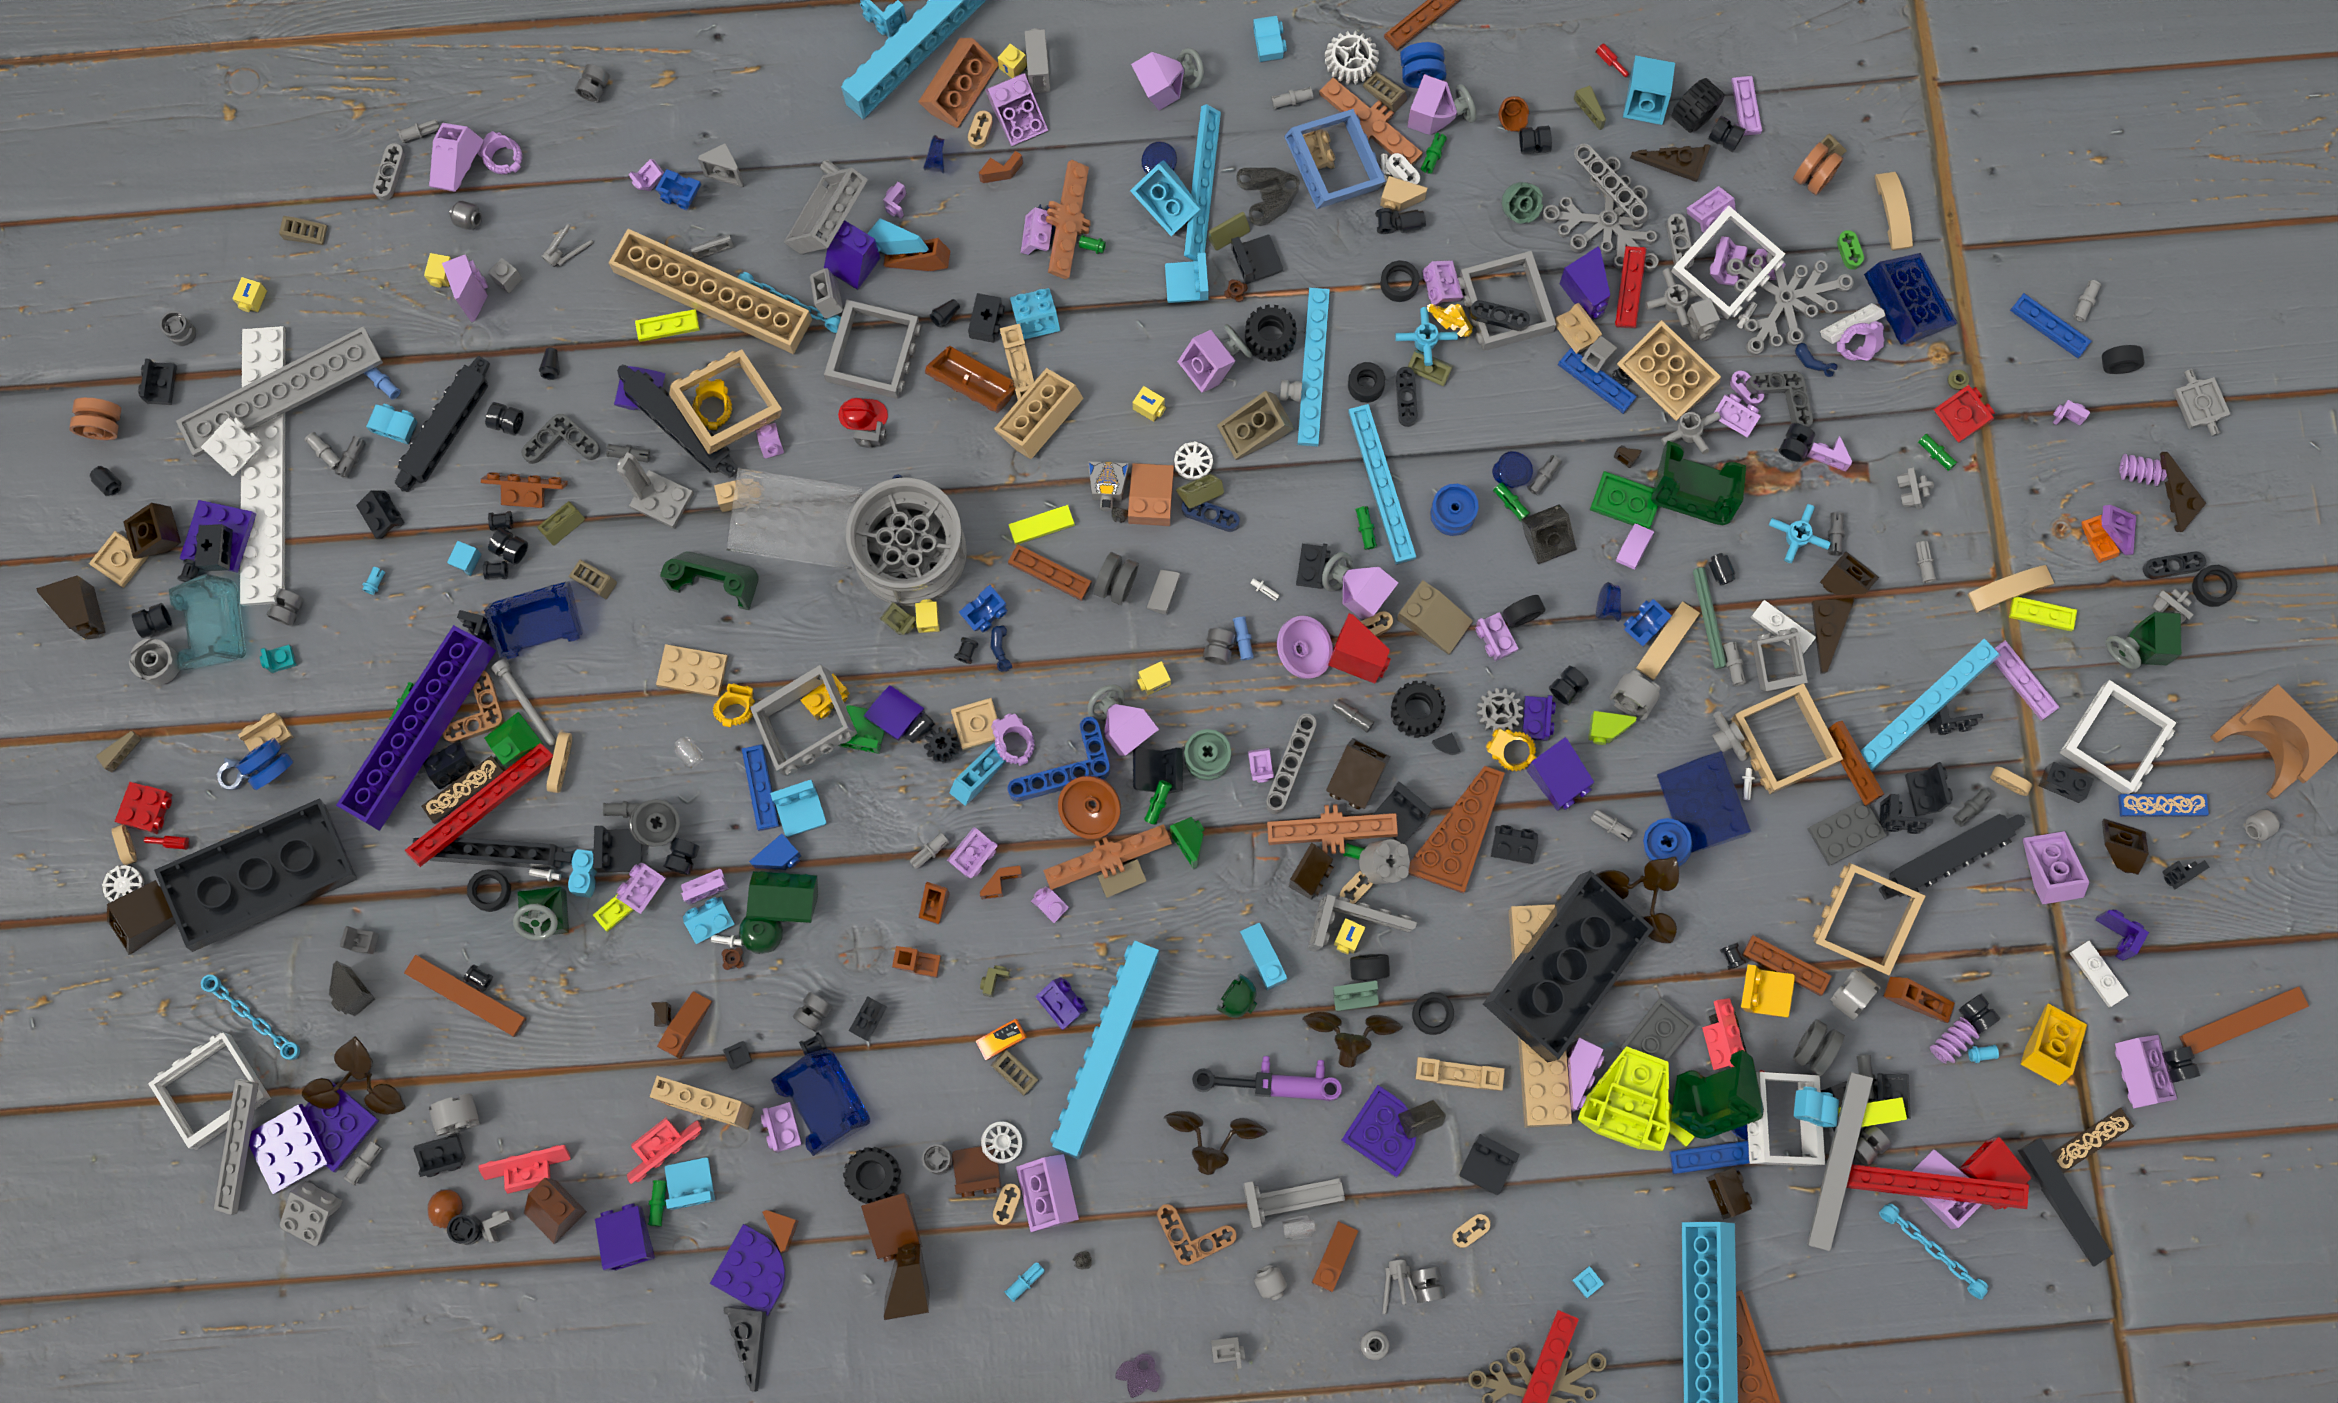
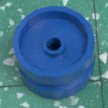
M1421 42L1404 48L1400 52L1403 83L1411 88H1419L1424 74L1444 81L1447 74L1446 65L1443 63L1445 59L1443 47L1437 43Z
M1458 483L1442 487L1435 494L1430 511L1431 521L1435 528L1442 534L1449 536H1458L1467 532L1473 526L1479 509L1476 495L1467 486Z
M275 738L253 749L235 766L242 775L254 772L248 779V783L254 790L271 782L293 763L292 758L287 753L275 756L281 749V745Z
M1670 818L1657 820L1646 830L1643 840L1645 852L1650 861L1676 857L1680 867L1691 856L1693 846L1690 832L1678 820ZM1667 841H1670L1672 845L1669 848L1664 845Z

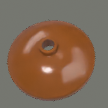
M1080 776L1071 780L1061 791L1058 799V812L1063 824L1073 834L1086 839H1096L1107 835L1117 825L1121 815V803L1115 789L1105 780L1095 776ZM1090 801H1095L1096 806H1092Z

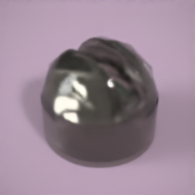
M1113 507L1111 512L1112 520L1116 522L1117 518H1120V523L1125 522L1128 517V510Z
M1088 1251L1078 1252L1073 1257V1261L1076 1263L1074 1266L1077 1269H1089L1092 1265V1258Z

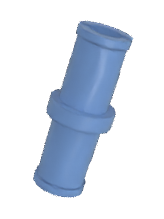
M376 367L364 373L374 382V386L377 389H381L391 400L396 399L400 395L401 390L390 381L386 374H382Z
M1246 617L1234 618L1235 642L1238 643L1241 661L1253 659L1254 655L1250 642L1252 637L1248 633Z

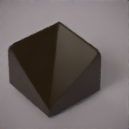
M1621 445L1617 448L1614 458L1628 468H1631L1639 458L1642 450L1630 449Z
M651 1002L655 1010L654 1026H669L671 1023V1005L667 1002Z

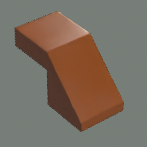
M1015 151L1004 166L990 157L979 171L980 182L989 183L1012 179L1023 164L1022 155Z
M1021 866L999 868L980 891L981 899L1003 897L1001 880L1023 878Z
M896 946L892 968L937 978L941 956L919 952L918 949Z

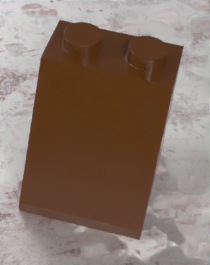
M544 1178L528 1194L524 1214L553 1244H556L587 1212L558 1181Z
M902 1193L861 1206L877 1259H883L884 1263L895 1260L898 1248L905 1244H921V1247H923L909 1195Z

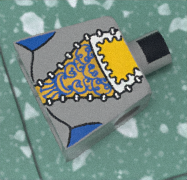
M1089 461L1093 500H1100V510L1112 511L1113 501H1122L1129 473L1128 463Z

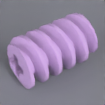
M2123 454L2119 468L2121 480H2124L2129 475L2130 482L2137 477V482L2141 483L2143 478H2146V485H2149L2151 480H2154V486L2157 487L2160 481H2164L2167 476L2166 470L2161 468V463L2158 459L2152 461L2151 458H2146L2144 460L2141 456L2136 458L2134 455L2127 456V454Z
M1960 1017V1021H1955L1954 1027H1949L1948 1033H1943L1942 1039H1937L1936 1045H1931L1930 1050L1942 1063L1946 1064L1947 1061L1955 1063L1953 1055L1961 1057L1959 1049L1967 1051L1965 1043L1973 1045L1971 1037L1975 1039L1980 1037L1976 1029L1966 1019Z

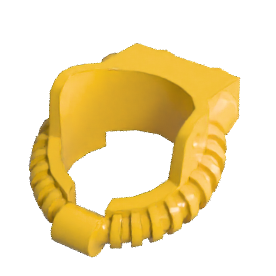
M1435 304L1427 306V310L1432 313L1444 328L1448 329L1450 327L1454 331L1461 329L1457 333L1461 337H1469L1473 332V327L1460 304H1451L1446 309Z
M715 379L714 381L705 380L699 383V387L695 389L697 396L693 400L694 404H692V407L705 427L707 426L709 430H717L718 426L724 425L730 418L732 403L727 395L728 388L725 386L724 381L721 379ZM717 397L724 403V413L717 418V422H709L700 413V406L706 398Z
M734 683L728 684L727 692L716 701L713 707V715L722 723V726L732 728L733 725L737 726L738 724L750 722L753 716L750 707L755 703L753 688L739 686ZM733 704H740L746 709L741 716L733 719L725 718L722 715L724 709Z
M1498 727L1492 734V740L1488 741L1486 745V750L1492 754V758L1499 760L1498 762L1501 763V766H1504L1507 770H1524L1525 767H1529L1528 765L1531 761L1537 758L1535 756L1536 747L1535 743H1533L1534 740L1524 732L1515 731L1513 733L1509 729L1504 731ZM1512 740L1526 742L1530 753L1527 760L1518 764L1506 761L1504 758V748L1507 743Z

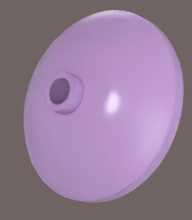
M1297 616L1285 622L1279 631L1277 638L1278 654L1281 662L1290 673L1299 678L1311 679L1320 676L1327 670L1333 648L1330 636L1320 622L1308 616Z

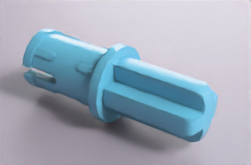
M1034 1263L1022 1276L1018 1275L1019 1279L1004 1291L1005 1294L1015 1302L1027 1288L1031 1289L1030 1285L1045 1270L1039 1263Z

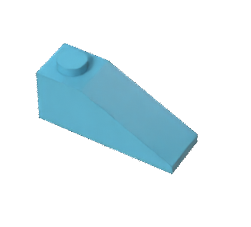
M881 218L867 233L876 240L878 251L887 255L927 252L929 249L920 236Z
M995 743L986 749L954 780L949 793L965 806L980 793L1006 762V760L1004 761L1000 757V754L998 755Z
M1260 922L1240 931L1266 990L1287 982L1286 974Z

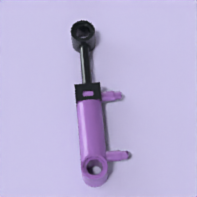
M1263 1056L1261 1072L1256 1073V1080L1214 1077L1215 1075L1205 1068L1198 1069L1192 1078L1193 1086L1199 1092H1207L1214 1088V1086L1255 1088V1096L1259 1097L1274 1096L1330 1102L1336 1100L1342 1090L1341 1084L1337 1079L1332 1077L1324 1078V1060L1317 1061L1316 1077L1270 1073V1057ZM1200 1075H1206L1210 1081L1208 1085L1201 1086L1198 1084L1197 1078ZM1333 1084L1336 1087V1093L1334 1095L1326 1094L1324 1091L1325 1085Z

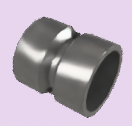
M586 64L581 75L583 79H579L575 92L580 97L596 103L599 101L603 93L602 88H605L610 75L596 65Z
M170 311L160 319L161 331L174 344L185 346L195 339L196 329L182 313Z
M279 588L274 597L276 603L271 604L266 616L279 623L292 626L297 617L295 611L300 610L304 598Z
M1218 628L1209 629L1206 640L1209 642V645L1205 646L1203 659L1213 664L1228 665L1231 658V651L1229 649L1233 647L1235 634Z
M809 992L803 1000L804 1006L799 1007L792 1018L812 1031L817 1032L823 1023L821 1018L827 1017L833 1006Z
M1868 1126L1862 1131V1137H1858L1854 1156L1864 1165L1869 1166L1878 1158V1153L1883 1154L1891 1147V1142L1877 1126Z
M933 1144L924 1150L922 1163L933 1174H945L952 1167V1154L943 1145Z
M1439 1267L1411 1272L1413 1284L1417 1286L1415 1290L1417 1303L1446 1298L1444 1287L1439 1284V1281L1442 1279ZM1426 1280L1429 1281L1430 1286H1426Z

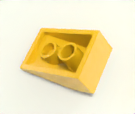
M2048 1003L2025 1047L2020 1064L2060 1086L2074 1072L2087 1024Z

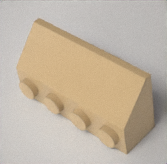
M1046 368L994 430L1016 451L1032 459L1083 400V397L1075 384Z

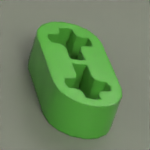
M1850 230L1843 231L1838 237L1837 246L1844 265L1848 269L1855 270L1861 266L1864 255L1857 235ZM1845 237L1847 240H1851L1849 245L1847 242H1843ZM1852 255L1853 258H1858L1856 263L1853 260H1849Z

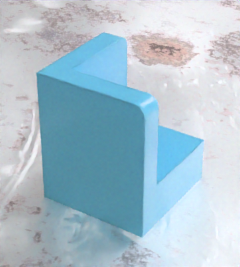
M457 541L447 563L471 576L482 554L477 548Z

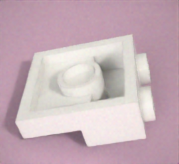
M229 417L201 446L204 451L232 476L263 447L260 444L262 440L253 432L249 434L244 429L245 424L237 417L235 419Z

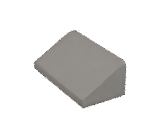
M730 234L691 246V251L695 259L698 260L731 249L734 245Z
M1160 570L1147 609L1167 615L1180 579V573Z

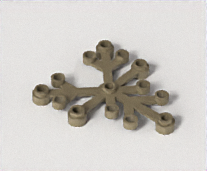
M1511 1348L1506 1354V1359L1509 1364L1516 1366L1528 1386L1532 1375L1524 1363L1525 1354L1520 1348ZM1568 1348L1569 1356L1563 1359L1547 1403H1567L1568 1401L1576 1403L1575 1400L1570 1398L1562 1399L1551 1396L1559 1390L1581 1396L1587 1401H1592L1596 1397V1391L1592 1387L1583 1388L1570 1383L1590 1371H1602L1606 1367L1605 1357L1600 1353H1593L1588 1357L1587 1363L1565 1375L1568 1361L1572 1357V1351ZM1514 1352L1519 1355L1517 1361L1511 1359V1355ZM1594 1358L1600 1360V1364L1597 1367L1592 1364ZM1494 1361L1489 1365L1490 1373L1495 1375L1497 1380L1486 1378L1483 1372L1477 1370L1471 1372L1468 1376V1383L1474 1389H1481L1483 1387L1495 1389L1492 1393H1485L1482 1396V1403H1485L1484 1399L1487 1395H1490L1493 1399L1492 1403H1495V1401L1509 1393L1523 1397L1526 1388L1510 1384L1503 1372L1502 1364L1498 1361ZM1494 1364L1500 1366V1370L1497 1373L1492 1371ZM1475 1375H1478L1481 1378V1382L1479 1384H1475L1473 1382V1377ZM1588 1389L1593 1392L1591 1398L1585 1396V1391Z

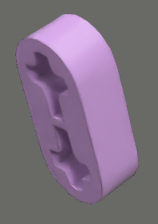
M1745 371L1735 372L1730 380L1732 389L1747 405L1758 406L1762 402L1764 394H1758L1757 399H1751V392L1746 388V381L1751 376ZM1737 378H1738V379L1743 378V379H1744L1743 384H1742V383L1737 384V383H1736Z

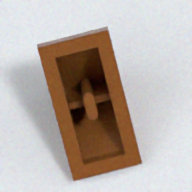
M926 882L918 918L939 924L950 895L949 890L945 887Z
M768 1210L763 1211L762 1213L780 1252H787L799 1221Z

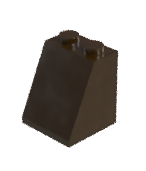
M78 575L36 588L37 593L65 625L85 639H95L99 637V634L106 633L94 586Z
M1352 738L1343 752L1326 791L1334 799L1341 800L1342 798L1348 801L1349 805L1355 809H1365L1391 756Z
M156 880L107 904V922L128 955L134 953L176 924L162 888Z
M909 1243L898 1248L885 1294L884 1320L929 1313L930 1291L921 1244Z

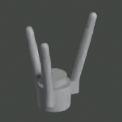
M567 224L564 229L559 231L541 257L552 267L556 264L561 266L565 261L591 245L593 241L589 240L561 258L563 253L557 246L570 228V225Z
M1406 1260L1388 1262L1389 1268H1385L1386 1282L1383 1315L1387 1314L1391 1276L1393 1280L1399 1281L1403 1305L1406 1304L1403 1280L1406 1277L1416 1300V1288L1413 1284L1410 1266H1407Z

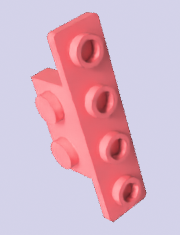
M1729 998L1714 1001V1006L1719 1023L1702 1027L1713 1070L1729 1066L1734 1067L1730 1062L1731 1055L1744 1050L1731 1000Z
M666 1117L633 1142L631 1147L643 1162L627 1174L629 1183L641 1181L647 1175L646 1172L653 1167H659L665 1161L664 1158L670 1154L677 1153L686 1141L695 1139L702 1130L699 1121L696 1120L679 1133Z
M556 1145L540 1151H531L519 1156L489 1161L479 1165L478 1169L484 1180L504 1176L505 1191L509 1194L534 1188L544 1178L550 1179V1165L568 1161L571 1158L565 1145Z

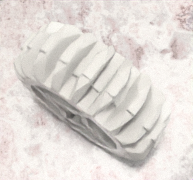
M1349 31L1346 32L1345 36L1340 33L1338 39L1333 37L1332 42L1327 45V50L1325 51V64L1328 65V72H1332L1333 78L1339 76V82L1345 79L1347 85L1350 83V80H1353L1355 85L1358 83V79L1364 82L1366 77L1370 78L1372 72L1376 71V65L1379 61V52L1375 50L1376 44L1371 43L1370 37L1365 39L1364 33L1358 36L1356 31L1353 35H1350ZM1360 49L1366 54L1367 59L1359 52ZM1336 57L1340 58L1339 60L1344 63V66L1337 61Z

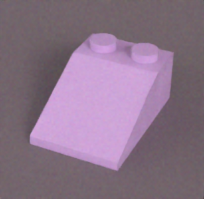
M2065 831L2023 838L2034 888L2042 905L2084 898L2089 880Z

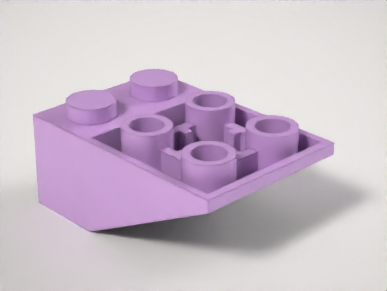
M1025 73L985 89L992 108L1011 146L1048 131Z
M442 123L433 139L429 186L431 188L456 192L466 172L470 169L473 159L480 151L484 140L467 126Z
M1578 1038L1573 1043L1567 1056L1571 1113L1582 1108L1586 1100V1096L1583 1094L1585 1090L1587 1091L1588 1088H1591L1595 1080V1076L1592 1074L1594 1070L1596 1071L1597 1068H1600L1604 1056L1601 1055L1603 1052L1602 1048L1581 1038Z
M1934 1149L1912 1170L1913 1172L1969 1178ZM1920 1197L1950 1229L1959 1228L1982 1205Z

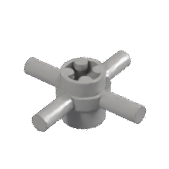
M1667 268L1663 270L1668 286L1664 297L1645 302L1646 308L1649 310L1664 305L1669 312H1677L1681 326L1687 327L1690 323L1684 307L1687 305L1689 298L1699 295L1692 289L1687 290L1683 285L1676 284L1671 269Z
M1694 412L1685 413L1680 418L1678 430L1661 438L1662 444L1665 446L1667 441L1674 442L1682 438L1688 443L1695 442L1701 453L1707 454L1709 448L1701 437L1703 427L1721 419L1718 412H1714L1702 419Z
M1720 711L1715 712L1713 715L1715 723L1720 728L1718 732L1712 735L1722 753L1732 748L1740 761L1746 760V750L1741 745L1745 738L1735 722L1728 725Z

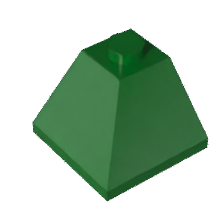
M519 712L484 737L491 750L507 769L540 743L544 745Z
M1189 817L1171 825L1170 835L1194 870L1198 866L1203 842L1202 832L1205 830L1199 820L1194 821L1192 817Z

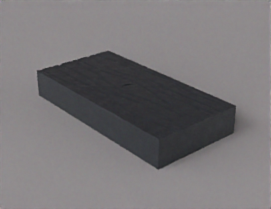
M320 798L154 870L184 944L192 952L357 880L329 812Z
M1591 870L1578 875L1483 1005L1547 1063L1559 1060L1654 928Z

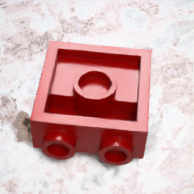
M1967 385L1933 409L1958 443L1994 420L1992 416L1995 414L1994 410L1988 403L1986 405L1982 403L1980 398L1983 396L1976 387L1972 389L1970 385Z
M129 782L114 822L158 834L164 825L166 810L172 804V794L147 785Z

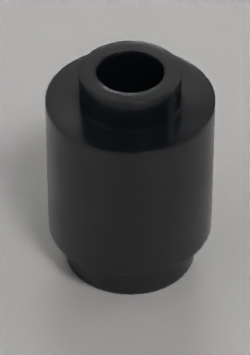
M1417 209L1398 213V217L1395 218L1396 229L1400 230L1401 233H1406L1426 227L1424 211H1418Z
M98 466L91 471L89 475L91 482L105 496H113L120 491L121 481L108 468Z
M1722 553L1711 557L1712 561L1708 564L1715 581L1719 582L1720 586L1736 579L1734 576L1736 573L1728 555L1723 556Z

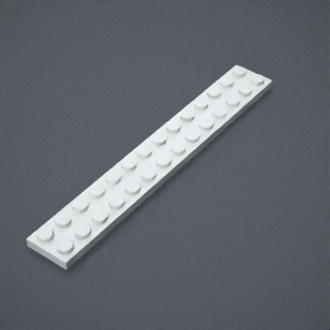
M283 326L242 329V387L286 365V329ZM285 413L248 431L249 434L251 432L255 433L262 440L260 444L263 447L241 468V509L256 513L240 564V604L242 606L275 604L274 597L278 589H285Z

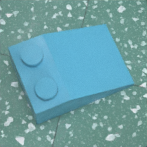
M1164 160L1158 163L1130 190L1170 236L1177 232L1201 209L1178 175Z

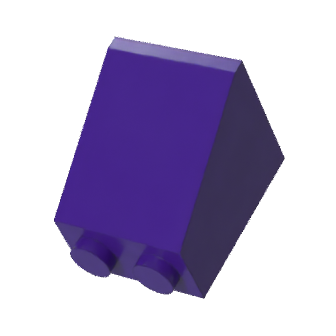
M844 220L827 248L824 269L828 268L832 275L858 290L881 259L876 240Z
M1596 247L1565 267L1559 283L1573 303H1579L1588 316L1595 320L1604 315L1611 296L1601 250L1599 247Z
M1566 737L1531 761L1526 770L1557 811L1561 808H1564V810L1568 809L1575 803L1574 799L1580 795L1583 798L1592 791L1590 787L1594 781Z
M635 1203L622 1206V1211L615 1213L613 1210L600 1213L601 1217L595 1219L603 1270L613 1272L655 1259L641 1206H635Z

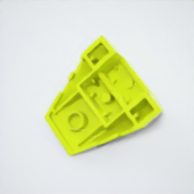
M1626 1046L1604 1076L1586 1096L1578 1120L1593 1132L1631 1147L1663 1151L1670 1131L1668 1061Z

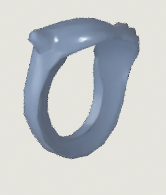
M224 758L225 762L217 773L219 784L227 790L238 789L243 780L250 776L248 774L242 775L238 771L235 783L231 786L226 785L222 779L223 772L226 769L235 767L239 760Z

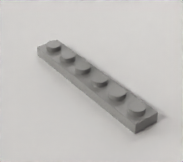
M236 1079L234 1084L214 1210L230 1215L237 1214L259 1086V1083L243 1079Z

